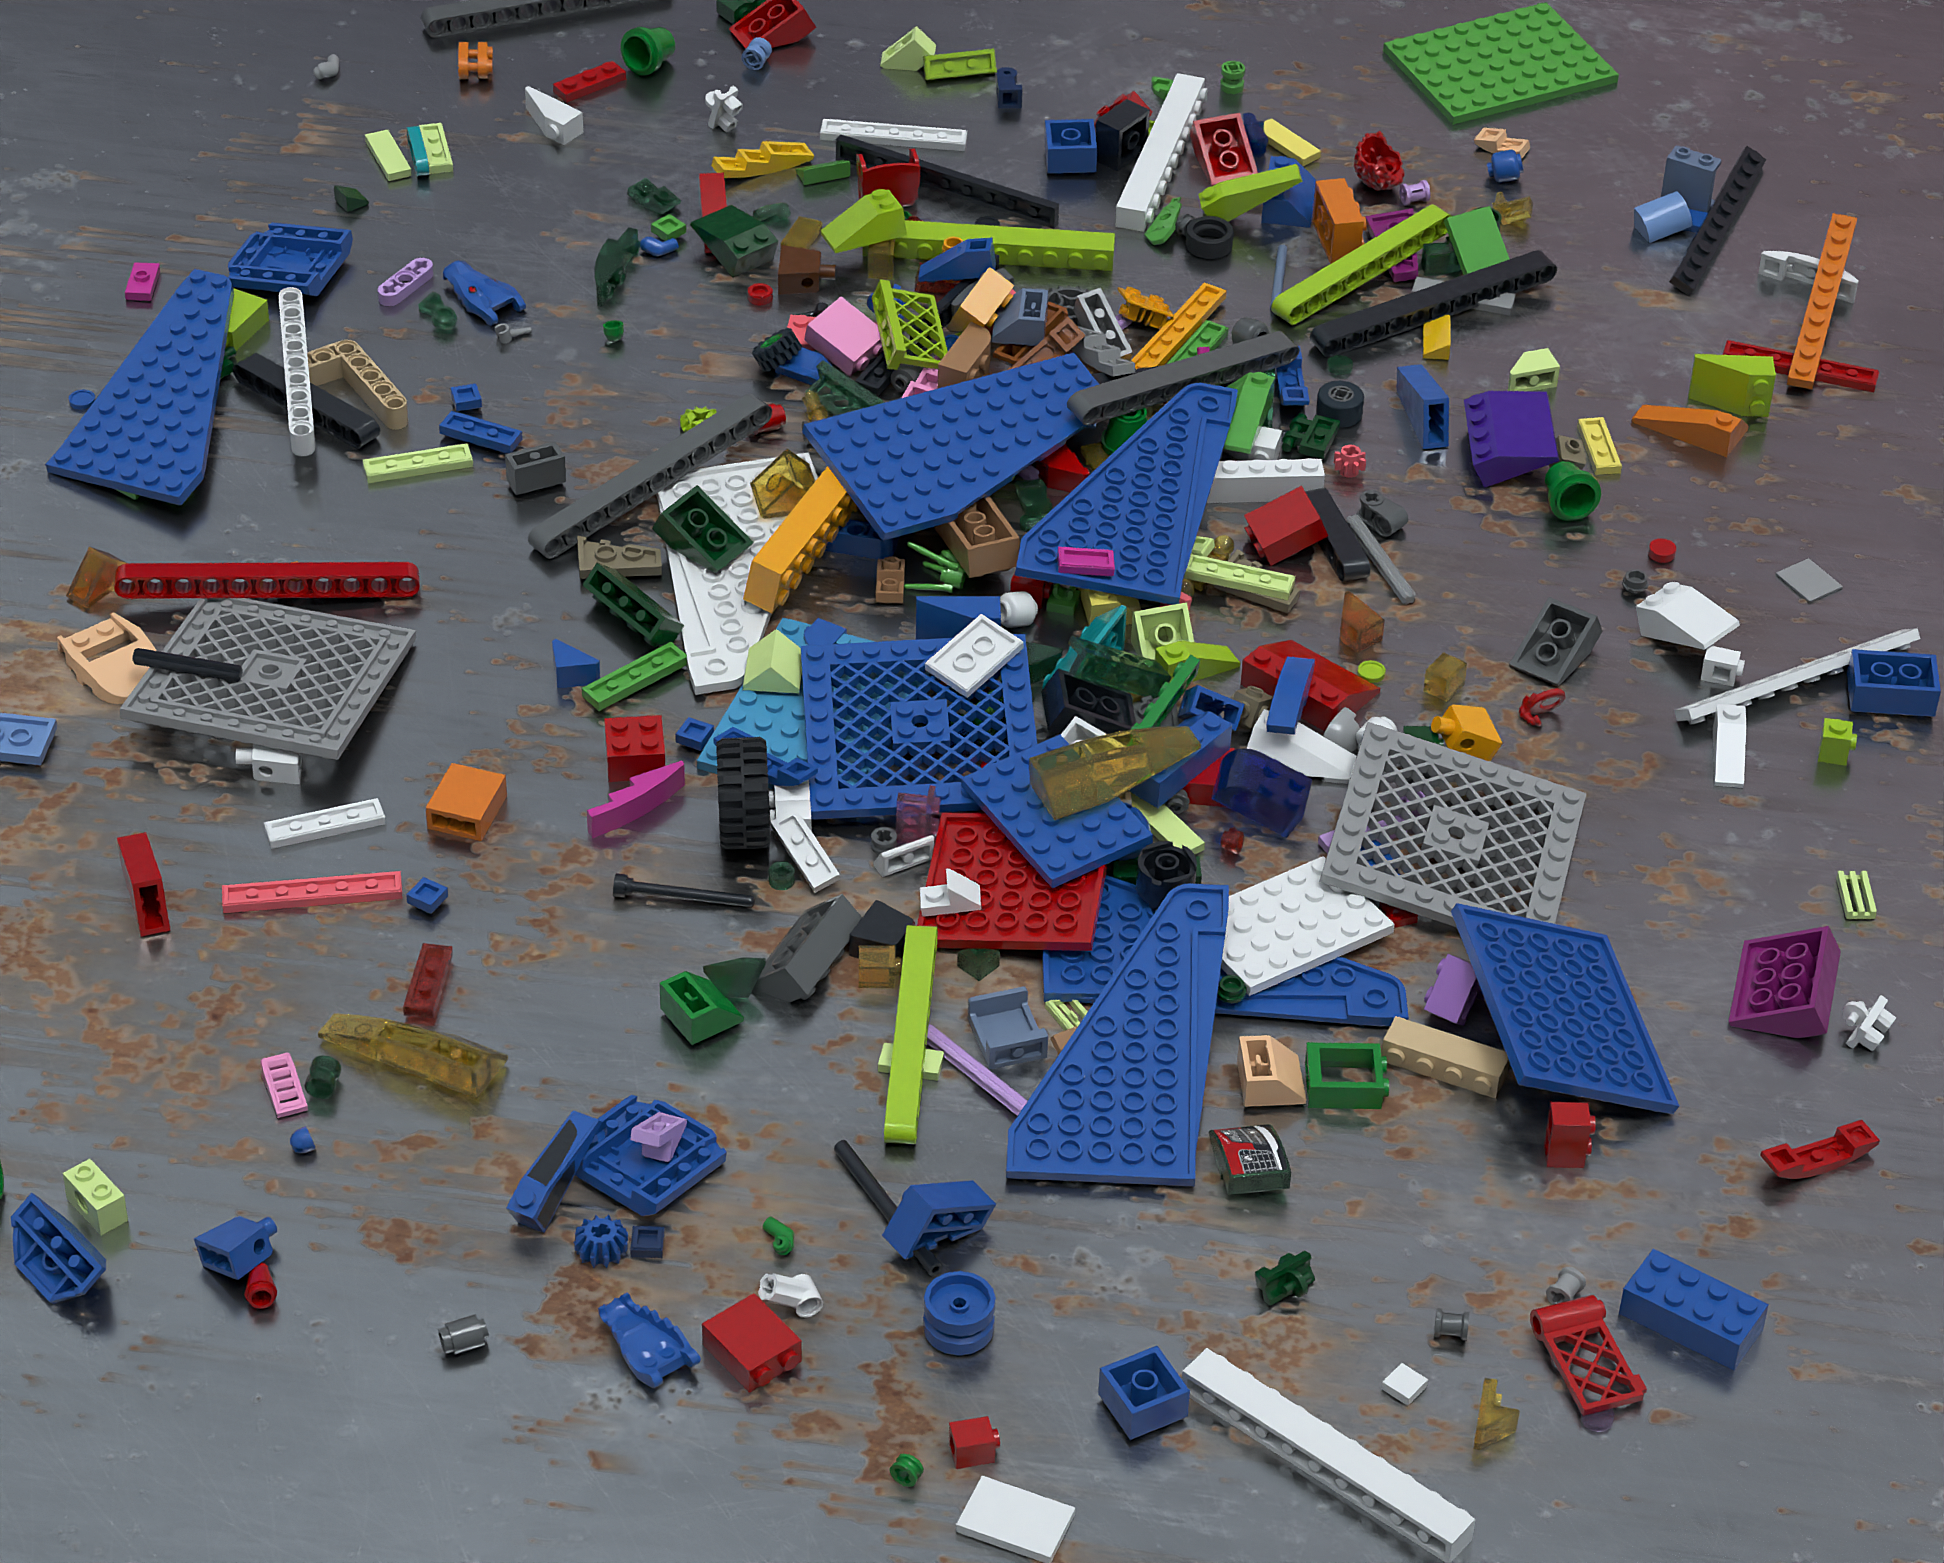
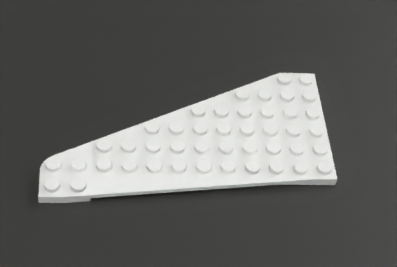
M809 453L694 469L656 493L661 514L698 485L754 542L752 546L717 574L671 549L666 544L679 621L685 625L681 633L685 654H687L689 677L695 695L737 689L744 682L749 648L763 639L772 614L743 600L751 562L818 479Z

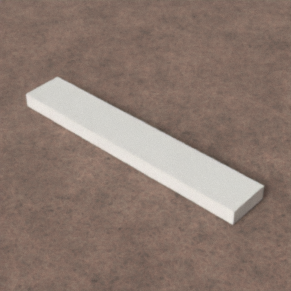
M823 119L820 140L836 141V138L842 134L870 144L965 151L968 130Z

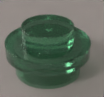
M440 306L433 312L431 321L440 330H450L457 324V315L451 307Z

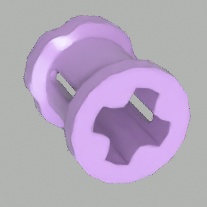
M1420 180L1418 184H1401L1399 194L1403 205L1407 206L1411 202L1420 200L1428 202L1430 200L1428 182Z

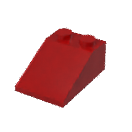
M766 0L732 25L729 30L746 49L752 39L758 37L767 40L772 48L798 42L817 27L798 0Z
M1240 113L1193 121L1189 134L1195 156L1211 186L1219 182L1258 173Z

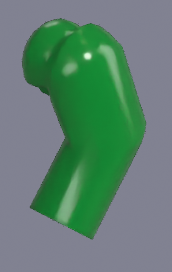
M768 1217L763 1224V1230L775 1237L773 1242L775 1252L779 1255L791 1253L795 1246L794 1231L774 1217Z

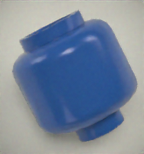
M1513 149L1493 153L1491 162L1487 163L1489 177H1495L1496 182L1499 184L1516 181L1520 178V173H1524L1521 155L1516 154Z

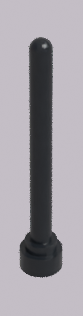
M616 873L613 884V897L625 898L626 895L631 896L632 893L745 907H752L755 904V898L751 895L636 882L634 878H628V874Z

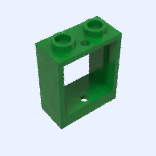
M1307 1042L1304 1065L1308 1108L1382 1109L1383 1097L1389 1096V1079L1383 1078V1074L1387 1073V1057L1381 1056L1380 1043ZM1321 1067L1372 1068L1373 1082H1322Z

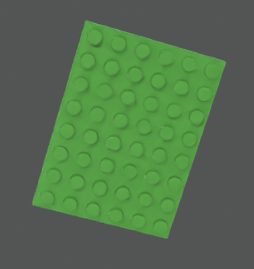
M1547 2L1518 8L1505 13H1498L1485 18H1478L1465 23H1458L1445 28H1438L1425 33H1417L1405 38H1397L1393 41L1385 42L1383 46V51L1453 125L1617 83L1619 74Z

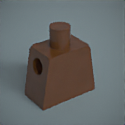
M781 246L778 269L779 295L817 293L820 287V279L835 280L836 265L821 264L820 251Z

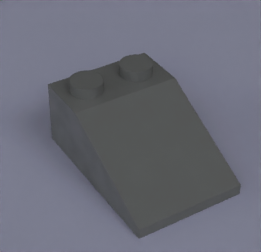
M1548 597L1509 664L1510 667L1559 687L1590 654L1603 632L1598 616Z

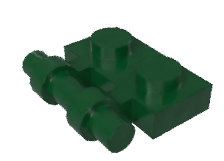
M1300 413L1291 421L1290 431L1284 434L1281 448L1285 452H1290L1292 448L1299 446V453L1324 459L1340 429V421L1315 415L1313 420H1308L1305 414Z

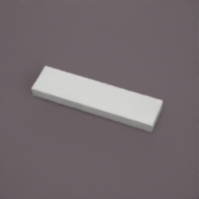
M376 798L264 822V828L270 847L274 849L385 825L386 823L380 802Z

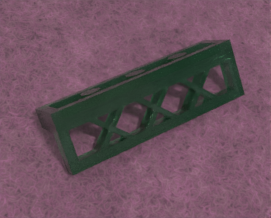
M824 360L816 366L820 378L805 391L807 397L835 416L885 403V401ZM824 386L831 389L830 394H817ZM847 400L848 406L836 407L835 401Z
M1071 636L1068 642L1078 653L1069 670L1074 677L1143 697L1151 695L1153 699L1158 698V693L1165 682L1169 683L1172 679L1169 673L1156 660Z

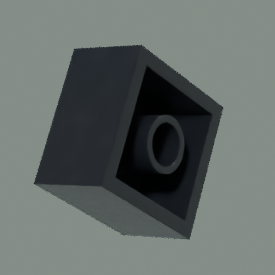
M1126 99L1103 116H1100L1095 124L1097 162L1119 171L1139 157L1148 138L1150 110Z

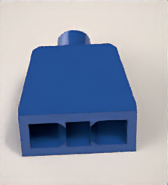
M1196 685L1185 691L1177 717L1185 720L1210 711L1222 718L1220 713L1224 711L1223 719L1232 724V731H1236L1245 704Z
M240 1216L194 1238L202 1266L238 1280L272 1255L273 1249L269 1237L276 1234L278 1230L275 1222L268 1216L259 1222H254Z

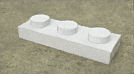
M796 808L771 821L772 829L814 893L840 880L839 872Z

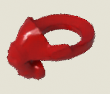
M1555 688L1539 694L1533 693L1530 697L1526 695L1519 707V717L1532 726H1542L1538 714L1548 712L1560 706L1566 699L1565 692L1562 689ZM1555 697L1559 698L1553 704L1543 706L1541 704L1547 699Z

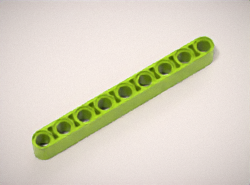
M1436 205L1427 206L1279 294L1272 303V312L1291 325L1298 324L1446 235L1448 231L1444 220L1452 215Z
M907 925L884 1123V1143L916 1145L924 1074L923 1063H925L937 951L938 928L934 926Z

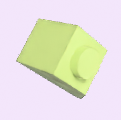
M916 26L882 53L880 66L884 69L917 71L924 66L923 56L935 55L936 44Z
M1548 348L1528 351L1522 354L1510 371L1508 391H1536L1557 387L1560 365Z

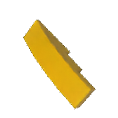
M762 141L759 150L738 149L735 158L713 157L711 166L716 173H724V178H744L770 174L798 166L813 160L814 154L805 143Z

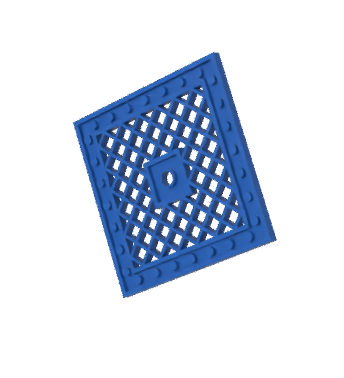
M1013 634L1024 642V648L968 698L956 694V690L949 685L945 687L940 684L941 680L934 675L929 677L924 674L926 672L925 663L953 638L801 646L807 759L809 764L818 768V773L809 778L811 820L982 810L962 787L961 778L964 777L962 774L966 771L973 773L982 769L975 764L980 759L987 763L984 766L987 767L1037 745L1025 634ZM902 671L907 675L901 679L896 674ZM873 672L879 677L872 680L868 676ZM843 674L851 677L846 682L840 679ZM999 676H1001V683L995 680ZM917 680L922 685L916 688L911 683ZM886 682L894 685L889 690L883 687ZM859 683L865 686L861 691L854 688ZM831 685L837 688L834 692H832ZM988 686L994 691L987 694L982 690ZM929 690H933L937 694L934 697H930L926 693ZM904 691L908 696L903 699L898 694ZM874 692L881 696L876 701L869 697ZM845 694L852 697V699H850L848 702L842 700L841 698ZM1002 696H1003V703L1000 702V701H998V699H999L1000 697H1002ZM974 697L981 701L976 706L969 702ZM947 700H949L950 702H952V704L949 705L948 707H947ZM888 702H890V710L884 707ZM859 704H863L867 708L861 712L856 707ZM833 705L838 708V710L834 713ZM988 707H991L992 709L996 710V712L990 715L987 712H985V710ZM961 708L968 712L963 717L956 713ZM877 713L880 716H882V718L876 721L872 719L871 716ZM847 714L854 718L849 723L842 719ZM1004 716H1005V724H1004L1003 722L999 721V720H1001ZM975 718L982 721L979 726L972 723ZM949 720H950L951 722L955 723V724H953L950 728H949ZM889 723H891L892 731L886 727ZM924 723L926 726L915 727L914 724ZM862 724L868 727L865 732L857 728ZM834 726L840 729L837 733H835ZM991 727L998 731L994 736L986 732ZM962 729L969 732L965 738L958 734ZM877 733L884 737L879 742L873 739ZM848 735L855 738V740L851 743H848L843 739H845ZM1006 737H1007V744H1005L1004 742H1002V740H1004ZM980 739L985 743L979 747L973 742ZM950 740L956 744L953 748H950ZM892 743H893V751L887 748V747L890 746ZM865 745L869 747L870 750L864 753L860 751L859 748ZM836 747H838L839 749L842 750V751H840L837 755H836ZM993 748L1000 752L996 757L988 753ZM966 750L970 752L971 755L968 758H965L962 755H960V753ZM936 751L943 755L938 760L931 756ZM909 753L912 756H914V758L910 761H907L903 758V756ZM879 754L886 758L881 763L874 759ZM850 756L856 759L852 765L845 761ZM951 761L958 764L955 769H951L946 765ZM922 763L930 766L925 771L918 768ZM894 764L901 768L896 773L889 769ZM865 765L872 769L868 774L860 771ZM837 767L843 771L840 775L837 773ZM938 772L945 776L940 781L933 777ZM908 774L916 777L911 783L904 779ZM880 775L887 779L883 784L876 781ZM851 777L858 780L853 786L846 782Z

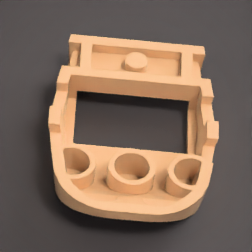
M114 612L110 614V619L69 637L63 638L58 636L59 653H65L66 664L70 670L75 672L76 680L82 686L87 684L91 687L92 694L112 704H123L150 668L134 664L132 661L134 650L142 648L156 651L140 627ZM127 640H131L133 642L127 646H124L93 661L89 662L87 660V658L96 655L102 651H105L109 648H112L118 644H121Z

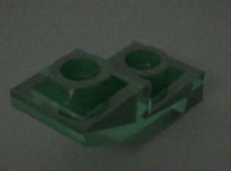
M647 178L628 187L627 195L643 207L663 214L681 203V200L665 185L657 188Z

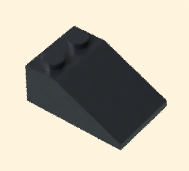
M1058 668L1041 691L1047 729L1056 734H1062L1075 716L1111 737L1128 736L1136 723L1130 693Z

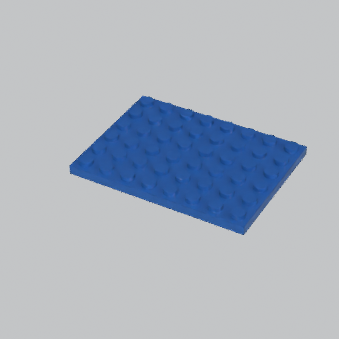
M1455 904L1451 910L1453 919L1519 1085L1601 1100L1603 1102L1617 1103L1629 1107L1648 1109L1655 1112L1668 1114L1676 1112L1679 1108L1678 1101L1607 935L1464 904Z

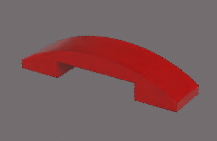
M1863 1120L1837 1127L1833 1137L1791 1149L1785 1143L1761 1151L1760 1156L1779 1177L1788 1179L1807 1178L1827 1173L1858 1159L1876 1147L1880 1139Z

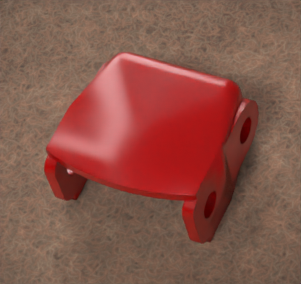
M915 148L909 149V163L884 164L866 169L863 155H856L859 200L865 195L872 194L875 190L889 189L902 207H909L915 204V201L918 199L920 184V165Z

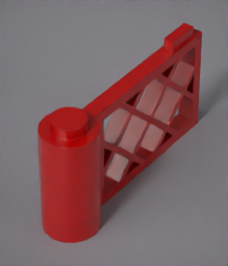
M1594 1295L1534 1309L1530 1313L1531 1327L1535 1337L1539 1341L1544 1342L1582 1416L1643 1401L1644 1393L1647 1391L1640 1375H1633L1603 1320L1606 1317L1605 1306ZM1599 1332L1603 1343L1599 1346L1584 1339L1586 1335ZM1565 1341L1575 1345L1570 1354L1558 1349L1555 1343ZM1583 1348L1597 1354L1594 1361L1590 1362L1576 1356L1579 1349ZM1601 1356L1615 1361L1617 1365L1615 1371L1598 1365ZM1571 1364L1589 1370L1585 1379L1571 1374L1569 1370ZM1593 1372L1610 1379L1607 1387L1589 1381ZM1616 1381L1628 1386L1631 1392L1621 1394L1611 1390ZM1587 1389L1602 1395L1599 1401L1587 1403L1583 1392Z

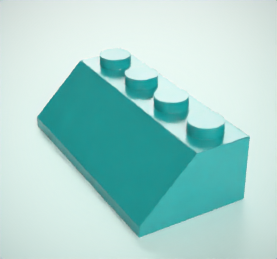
M1124 605L1116 607L1097 616L1089 626H1085L1081 637L1077 642H1073L1070 645L1066 656L1058 660L1055 670L1051 674L1046 675L1042 689L1058 668L1096 682L1100 681L1124 650L1127 607Z

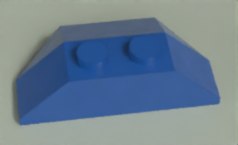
M31 1192L11 1216V1227L14 1228V1264L50 1303L55 1304L86 1294L106 1270V1259L69 1220Z

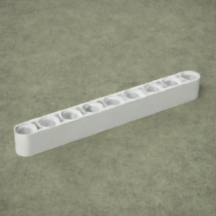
M289 287L279 292V307L291 450L295 455L307 456L315 451V436L302 292L299 289Z

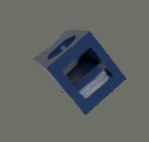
M1002 67L997 70L996 94L998 108H1022V85H1017V71L1014 68Z

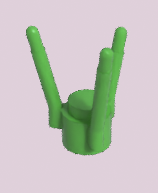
M909 541L907 543L910 548L945 566L942 567L926 561L923 562L924 567L941 573L940 581L944 582V584H905V589L940 590L952 593L954 588L959 590L963 588L967 574L962 567H959V564L950 562Z

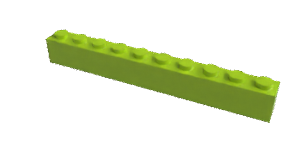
M905 220L906 236L863 246L862 256L931 260L942 253L944 240L948 237H959L963 241L966 239L992 237L994 252L996 255H999V264L1113 271L1115 233Z

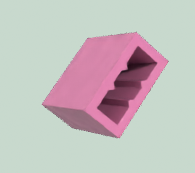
M843 297L838 298L813 319L806 328L804 340L850 377L855 372L864 370L869 360L874 356L878 357L883 351L878 325Z

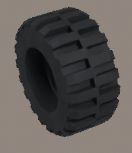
M761 737L722 738L716 742L720 846L726 850L765 848L770 845L766 740Z

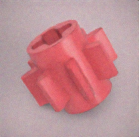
M1355 445L1343 446L1341 452L1334 453V470H1339V473L1347 478L1358 476L1359 470L1365 471L1366 453L1361 452V449Z

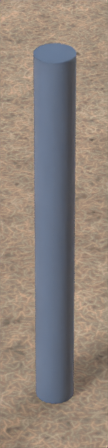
M1279 245L1277 249L1270 309L1274 299L1283 291L1288 249L1286 245Z

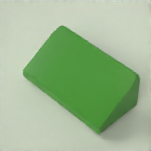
M839 160L797 168L796 173L803 185L850 176V162Z

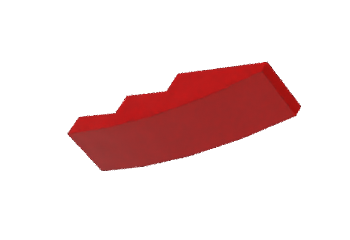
M699 173L702 217L727 207L724 173ZM704 243V252L712 253Z

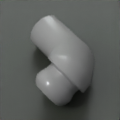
M334 54L329 55L327 62L318 64V67H315L313 70L317 79L335 77L339 71V57Z

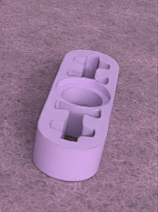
M427 258L414 259L378 287L379 303L384 306H395L433 277L432 261Z

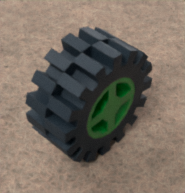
M785 328L758 343V346L753 348L752 355L763 371H770L772 368L775 369L778 365H783L785 361L792 359V356L798 354V351L802 349V345L792 329Z

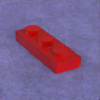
M614 61L605 62L600 66L554 83L553 92L568 103L626 80V71Z

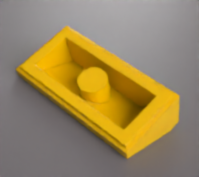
M1445 315L1423 324V358L1449 360L1451 345L1450 315Z

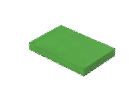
M1490 206L1451 216L1444 220L1463 275L1509 260Z

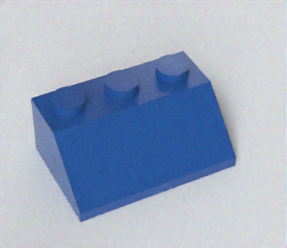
M1271 156L1268 171L1297 164L1302 182L1264 202L1261 223L1311 228L1315 182L1317 180L1296 159L1285 156Z

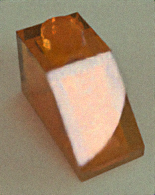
M89 547L66 597L86 608H90L114 590L115 571L120 565L127 563L108 552Z
M1347 591L1344 595L1339 639L1356 653H1359L1383 641L1385 620L1353 593Z

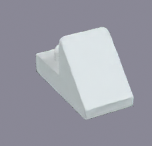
M946 869V885L920 887L922 917L981 910L980 885L951 869Z

